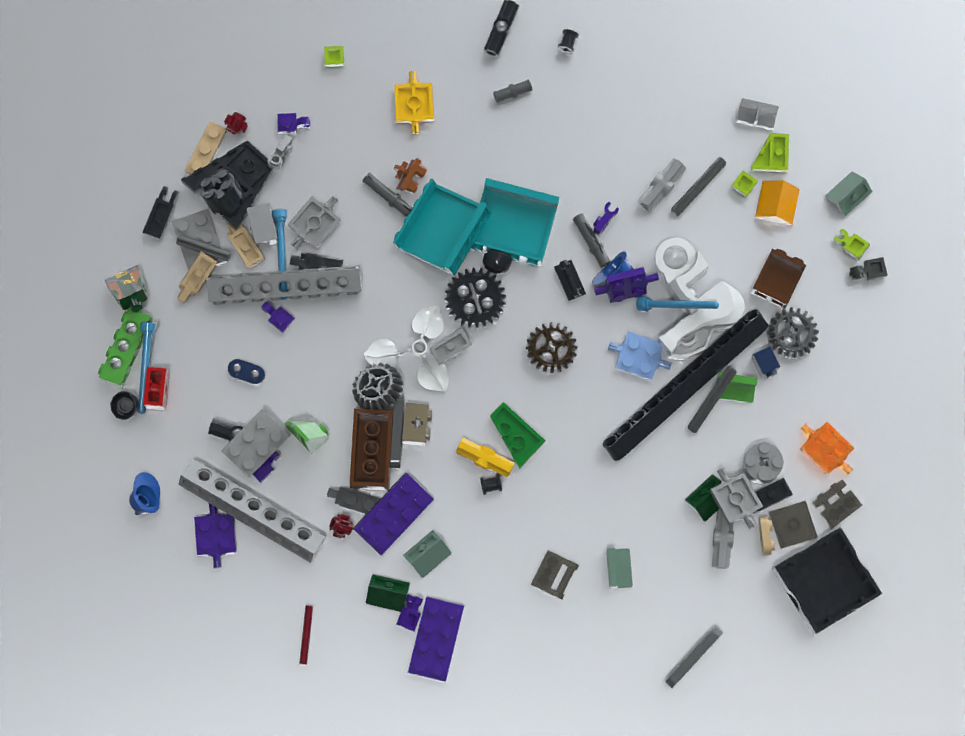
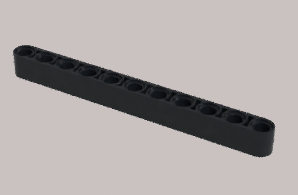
M753 309L745 314L604 440L602 446L614 461L625 457L766 331L768 323L760 311Z

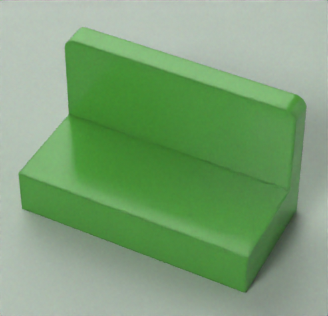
M719 373V374H718L717 381L719 380V378L721 377V375H722L723 373ZM735 375L719 399L753 403L758 378Z

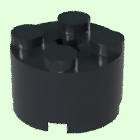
M221 170L201 182V197L213 214L227 215L240 206L239 202L241 199L244 200L245 193L235 177L227 170Z

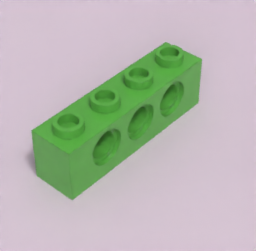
M130 307L128 312H124L121 318V322H123L121 328L116 330L113 337L115 340L114 344L109 346L106 352L105 364L102 363L99 368L98 374L101 381L123 389L143 344L144 334L140 330L141 322H152L153 319L150 315L140 311L132 312ZM129 327H137L135 333H127ZM122 344H129L127 351H120ZM115 361H121V366L118 369L112 368V364Z

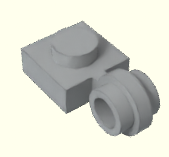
M287 134L276 147L274 154L268 157L267 164L271 169H279L283 163V156H288L293 148L291 145L293 138Z

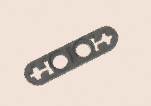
M400 395L401 398L395 400L396 404H394L390 469H400L404 395Z
M716 626L665 683L673 688L723 632Z

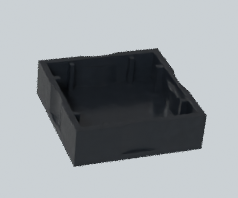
M841 527L772 569L813 636L882 594L869 571L859 561L855 549Z

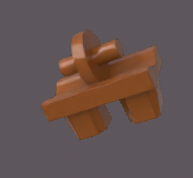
M416 158L411 160L409 165L403 161L401 166H394L393 169L397 172L395 178L400 180L396 190L400 192L406 191L411 194L416 192L418 184L411 180L412 177L415 175L421 179L427 172V169L420 164L421 160Z

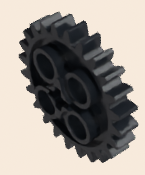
M473 267L472 273L465 269V275L458 272V279L452 277L454 284L448 283L447 287L451 290L445 291V294L450 297L444 298V301L450 303L446 306V310L452 309L449 316H456L454 322L461 320V327L468 323V329L475 325L476 330H478L479 324L486 328V322L493 325L492 318L499 319L497 313L503 314V310L500 307L506 306V303L501 300L506 299V295L501 294L505 291V288H499L502 281L495 282L496 275L489 277V271L483 274L482 268H480L479 272H476ZM469 283L473 285L482 314H479L477 311L475 300L472 299ZM479 283H484L487 288L480 291L476 286ZM466 289L469 293L466 296H460L458 291ZM484 301H491L493 305L490 308H484L482 303ZM470 306L475 311L472 314H466L464 309Z

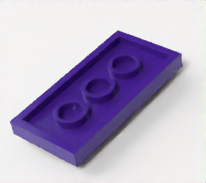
M405 472L355 525L353 530L382 556L434 499Z
M426 597L408 669L409 674L446 682L464 610L463 605Z

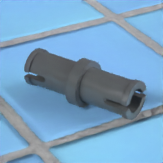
M528 79L515 85L509 84L506 88L494 91L493 95L495 101L499 103L509 98L515 99L517 95L532 91V86Z

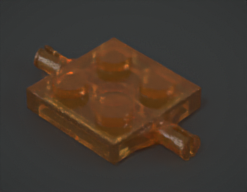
M828 422L815 431L807 423L801 427V430L809 437L800 450L827 476L839 466L847 475L853 470L845 460L854 450V447Z

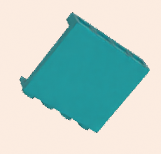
M486 178L481 201L488 204L492 213L472 245L471 250L476 252H482V250L497 251L510 256L514 262L521 260L533 267H537V265L542 266L559 204V197Z
M430 179L423 187L419 199L415 201L411 213L406 216L402 228L396 233L393 243L399 250L455 276L490 217L492 210L488 204L482 201L479 204L436 184L433 179Z

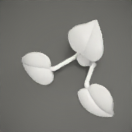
M438 305L422 309L413 318L412 329L415 333L421 334L420 340H416L410 348L395 352V344L389 339L382 338L373 342L363 354L365 360L371 366L373 363L378 366L381 362L384 365L387 363L391 367L396 366V356L411 352L416 357L421 356L425 366H421L417 371L419 384L423 388L433 391L444 392L447 389L449 378L445 364L439 365L435 358L427 363L426 355L424 354L428 348L427 343L424 341V336L428 339H435L442 334L444 329V320Z

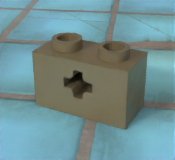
M405 404L402 444L425 446L426 441H430L431 429H427V424L432 421V410H429V405ZM416 420H419L420 424H422L419 425V429H416L415 425H413L416 423Z

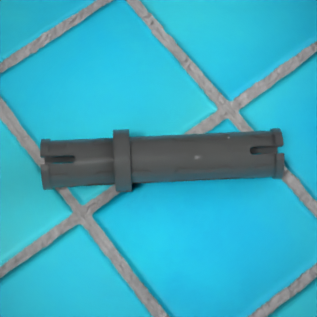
M371 172L367 174L368 177L365 176L362 182L385 199L391 208H396L404 217L408 216L407 213H411L413 207L402 200L401 195L395 194L379 181Z
M583 213L575 216L572 220L578 227L590 248V253L594 255L600 267L602 268L610 264L611 260L605 253L603 244L596 238Z

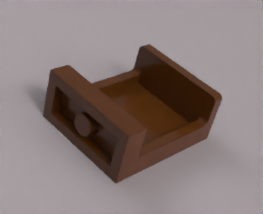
M772 249L751 293L785 309L807 265L800 258L787 256V253L781 249Z

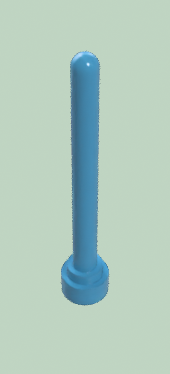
M275 209L272 210V218L276 223L278 238L279 271H286L284 222H286L287 210ZM285 281L280 283V287L283 290H287V282Z
M639 297L636 307L639 312H648L652 308L717 309L719 303L717 301H653L649 297Z
M141 322L140 330H142L144 337L139 388V414H144L146 410L143 405L147 367H149L151 335L156 331V323Z

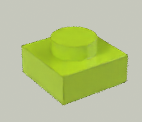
M343 46L324 47L325 67L344 66Z
M742 171L731 187L747 198L758 181L745 171Z

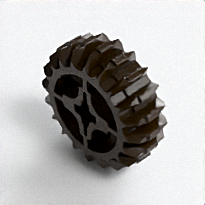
M552 322L549 323V328L542 324V331L536 327L535 331L537 334L531 332L530 337L533 339H527V343L532 345L526 347V351H530L527 354V358H533L530 362L531 365L538 363L536 369L539 370L541 366L544 367L543 373L547 372V368L550 369L551 374H554L555 368H557L558 373H561V366L567 370V363L573 364L574 362L570 357L575 358L577 356L573 351L577 350L578 346L572 345L576 342V338L569 339L573 333L569 332L566 334V326L560 330L559 323L556 328H553ZM550 334L558 335L564 341H555ZM544 336L546 344L540 347L539 350H536L538 340ZM549 345L555 347L554 352H552L551 349H548ZM567 346V354L559 361L558 351ZM547 355L551 357L553 362L544 361L539 356Z

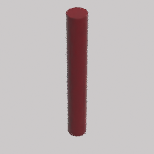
M308 605L305 606L299 664L307 665L313 606Z

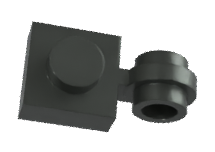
M883 257L866 260L863 262L864 269L861 266H855L850 268L851 272H849L853 280L863 278L865 273L868 280L888 276Z

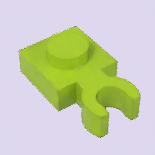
M841 229L840 234L844 238L839 239L835 236L834 242L838 245H845L843 251L860 260L870 247V243L855 233L850 237L846 230Z

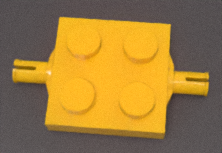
M409 71L408 83L394 85L396 123H410L412 134L415 135L416 127V135L420 134L419 123L434 121L432 83L417 82V72L413 71L412 78V71Z

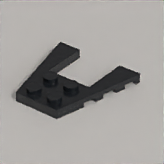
M247 140L228 151L224 156L214 159L205 167L195 170L193 174L183 177L181 182L196 194L202 188L201 182L215 175L220 169L231 173L239 185L247 191L244 200L241 199L239 202L240 206L235 211L222 216V219L237 231L247 215V208L252 207L274 169L268 166V158Z

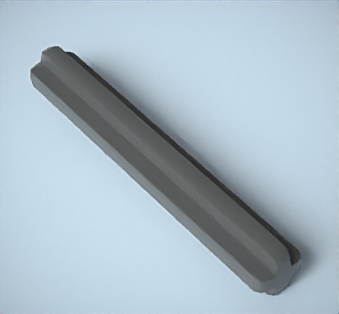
M718 157L672 207L671 212L679 216L723 169L726 161L722 157Z
M727 366L689 423L688 429L691 432L697 433L737 371L733 367Z

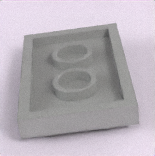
M208 209L171 221L177 237L182 234L221 248ZM180 246L189 270L199 252ZM211 257L217 261L215 266L226 263V261Z
M262 409L221 451L250 478L290 436Z

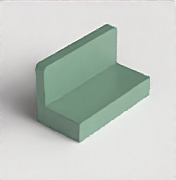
M851 172L825 196L836 204L842 215L846 216L873 191L864 177Z
M432 530L403 556L415 568L418 574L424 578L449 557L451 551Z
M607 548L609 589L631 588L633 583L630 549Z

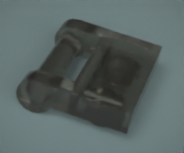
M548 550L531 586L562 600L564 597L563 593L579 565ZM562 565H564L567 569L557 590H554L551 587Z

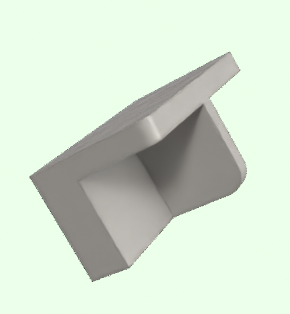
M742 98L736 122L773 130L779 106Z
M269 203L248 207L247 214L250 222V231L253 234L255 244L269 242V246L277 244L278 238Z
M461 328L431 346L429 350L438 364L441 365L452 357L456 358L457 354L471 347L472 343Z

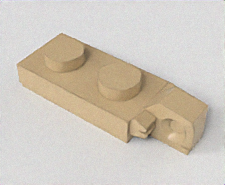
M225 222L230 230L227 233L228 238L248 269L265 260L245 227L240 225L238 230L235 231Z
M200 251L180 282L179 288L182 290L177 296L180 301L184 303L189 295L194 296L195 293H198L217 264L215 259Z

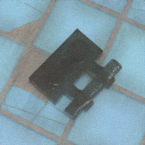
M843 480L837 484H832L828 491L824 494H819L817 499L812 502L816 509L821 505L825 508L820 513V516L831 529L862 506L851 490L846 494L842 492V489L847 486ZM836 495L839 499L831 505L828 500Z

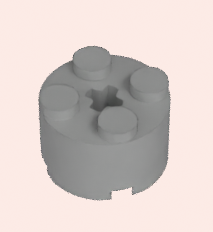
M762 442L755 444L744 456L743 471L747 478L754 483H770L777 478L783 468V456L779 449L770 443ZM765 460L767 462L766 466L763 465L761 467L759 463Z

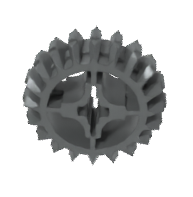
M790 307L789 313L786 309H782V315L777 312L775 314L776 318H771L770 320L772 324L768 325V329L771 331L767 332V336L773 337L769 339L768 343H775L772 349L776 350L779 348L778 355L786 352L785 358L792 354V358L796 359L797 353L802 358L804 352L807 354L811 352L809 347L814 349L816 345L813 342L818 341V337L814 335H817L819 330L813 329L817 326V323H811L814 317L810 316L807 318V311L803 315L800 314V308L797 309L796 313L793 307ZM791 319L798 320L804 325L798 326ZM785 321L786 331L778 335V326ZM791 329L793 332H797L795 337L793 334L789 335ZM807 331V342L801 345L800 335ZM782 341H790L795 347L787 346Z
M380 362L378 366L373 363L371 368L366 366L364 372L360 371V377H355L356 382L353 383L354 389L352 392L354 400L363 409L384 410L385 407L390 409V405L392 403L396 404L395 400L401 398L399 393L403 392L402 386L404 385L401 375L396 368L391 367L387 363L384 365Z

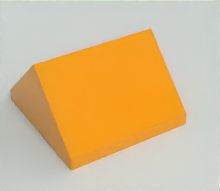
M784 180L763 181L755 218L792 226L800 189Z

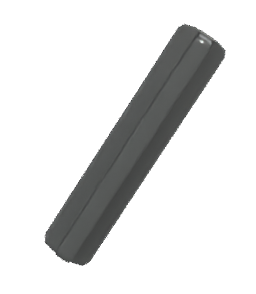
M182 234L177 237L176 244L199 253L202 251L208 256L226 262L231 258V251Z

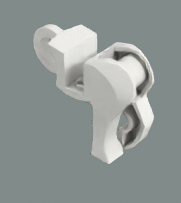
M678 237L670 238L661 243L655 254V266L659 273L664 276L665 284L674 300L717 301L719 303L717 309H682L688 316L666 334L658 337L657 341L667 352V358L682 361L704 352L712 334L728 330L736 324L743 316L745 305L740 293L723 281H720L697 299V294L691 286L706 275L709 267L702 254L695 252L692 245L684 239ZM671 248L680 249L685 253L687 263L680 269H671L663 261L664 253ZM694 334L692 341L688 343L682 341L684 338Z

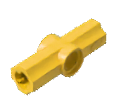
M462 438L455 452L473 461L478 467L491 470L505 478H508L515 464L498 455L494 450L483 445L479 446L465 438Z

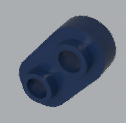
M234 359L228 365V372L234 379L251 385H260L265 380V372L258 365L240 359ZM239 365L241 367L239 371H234L235 366ZM258 372L259 375L258 377L254 378L252 377V373Z

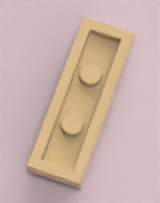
M211 121L209 122L184 170L185 173L191 175L195 170L211 163L227 133L225 128Z

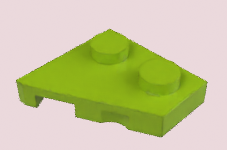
M770 133L753 163L751 171L788 172L789 134Z

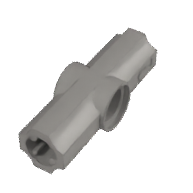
M673 158L663 172L653 179L649 189L638 201L645 210L651 212L659 201L669 194L675 185L674 183L686 170L683 163Z
M718 509L716 529H714L712 545L714 551L712 567L729 569L730 553L734 541L733 523L728 525L720 509Z

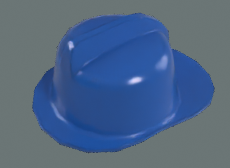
M624 251L619 253L610 264L594 277L592 284L595 286L607 281L606 276L633 270L634 268L626 260L627 253Z
M146 472L139 473L135 477L129 503L134 509L135 515L155 513L159 509V483L153 475Z

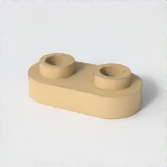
M767 516L759 517V532L763 556L771 555L772 551H775L774 539H770V531L773 530L772 521L768 520Z

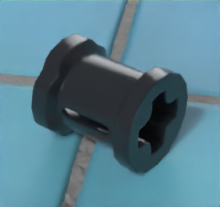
M564 29L562 32L563 38L561 44H558V49L566 53H573V46L579 34L573 30Z
M499 474L489 479L480 478L483 495L496 490L502 491Z

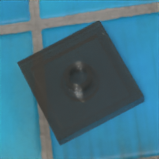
M806 501L768 512L780 550L818 538Z

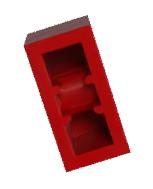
M147 367L143 401L146 409L165 410L169 372L166 368Z

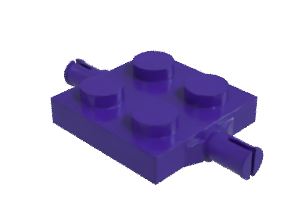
M644 267L609 275L606 276L607 282L605 286L594 288L596 296L607 293L610 303L621 302L633 297L638 298L647 294L648 283L659 281L658 273L646 276Z
M209 503L210 514L194 517L197 556L213 557V568L217 569L216 561H218V568H222L221 556L236 553L234 519L229 514H217V507L214 506L213 510L212 504Z

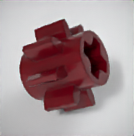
M234 112L232 116L227 114L224 120L225 125H227L225 129L234 135H238L239 132L245 133L248 127L245 122L246 117L237 112Z
M338 514L337 517L331 519L329 529L333 531L334 537L345 538V535L349 536L351 534L353 522L349 521L350 516Z

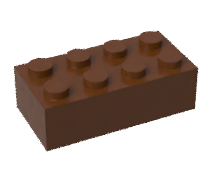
M354 409L349 482L351 489L389 490L393 410Z

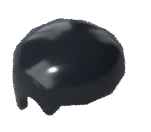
M488 250L483 256L482 263L484 268L490 273L503 274L509 270L513 259L506 254Z
M118 392L110 402L111 412L117 419L129 420L137 414L139 400L131 392Z

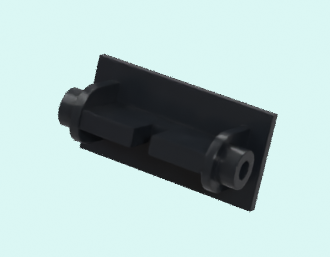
M563 260L559 265L554 266L568 301L586 295L572 260Z

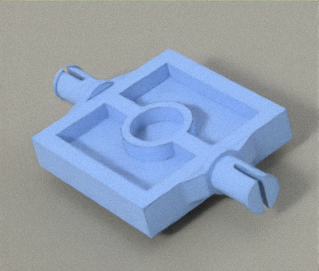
M631 332L627 333L626 339L621 346L610 342L608 350L618 353L619 359L616 369L649 380L653 379L658 367L670 370L672 362L661 359L663 347L658 341Z

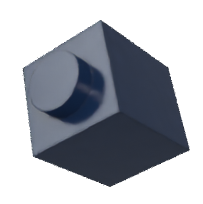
M771 346L752 355L751 359L761 378L765 376L771 378L778 374L777 371L780 365Z

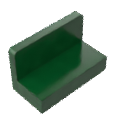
M713 474L685 499V502L698 513L704 522L719 509L710 490L720 485L722 481Z
M372 574L368 586L366 604L401 612L402 607H405L410 583Z

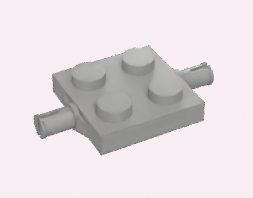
M311 196L288 223V227L297 234L296 239L291 243L292 247L297 249L304 241L318 249L339 225L341 219L331 209L338 202L334 196H331L326 204L319 202Z
M725 468L718 470L717 473L722 479V483L712 488L710 493L727 524L729 525L737 520L744 519L748 529L755 527L756 525L751 515L753 512L761 509L763 505L747 476L743 473L737 477L729 478Z

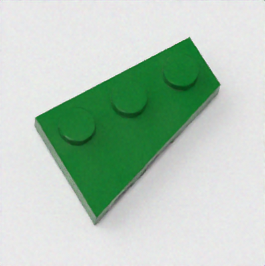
M504 402L490 415L492 422L520 470L546 440Z

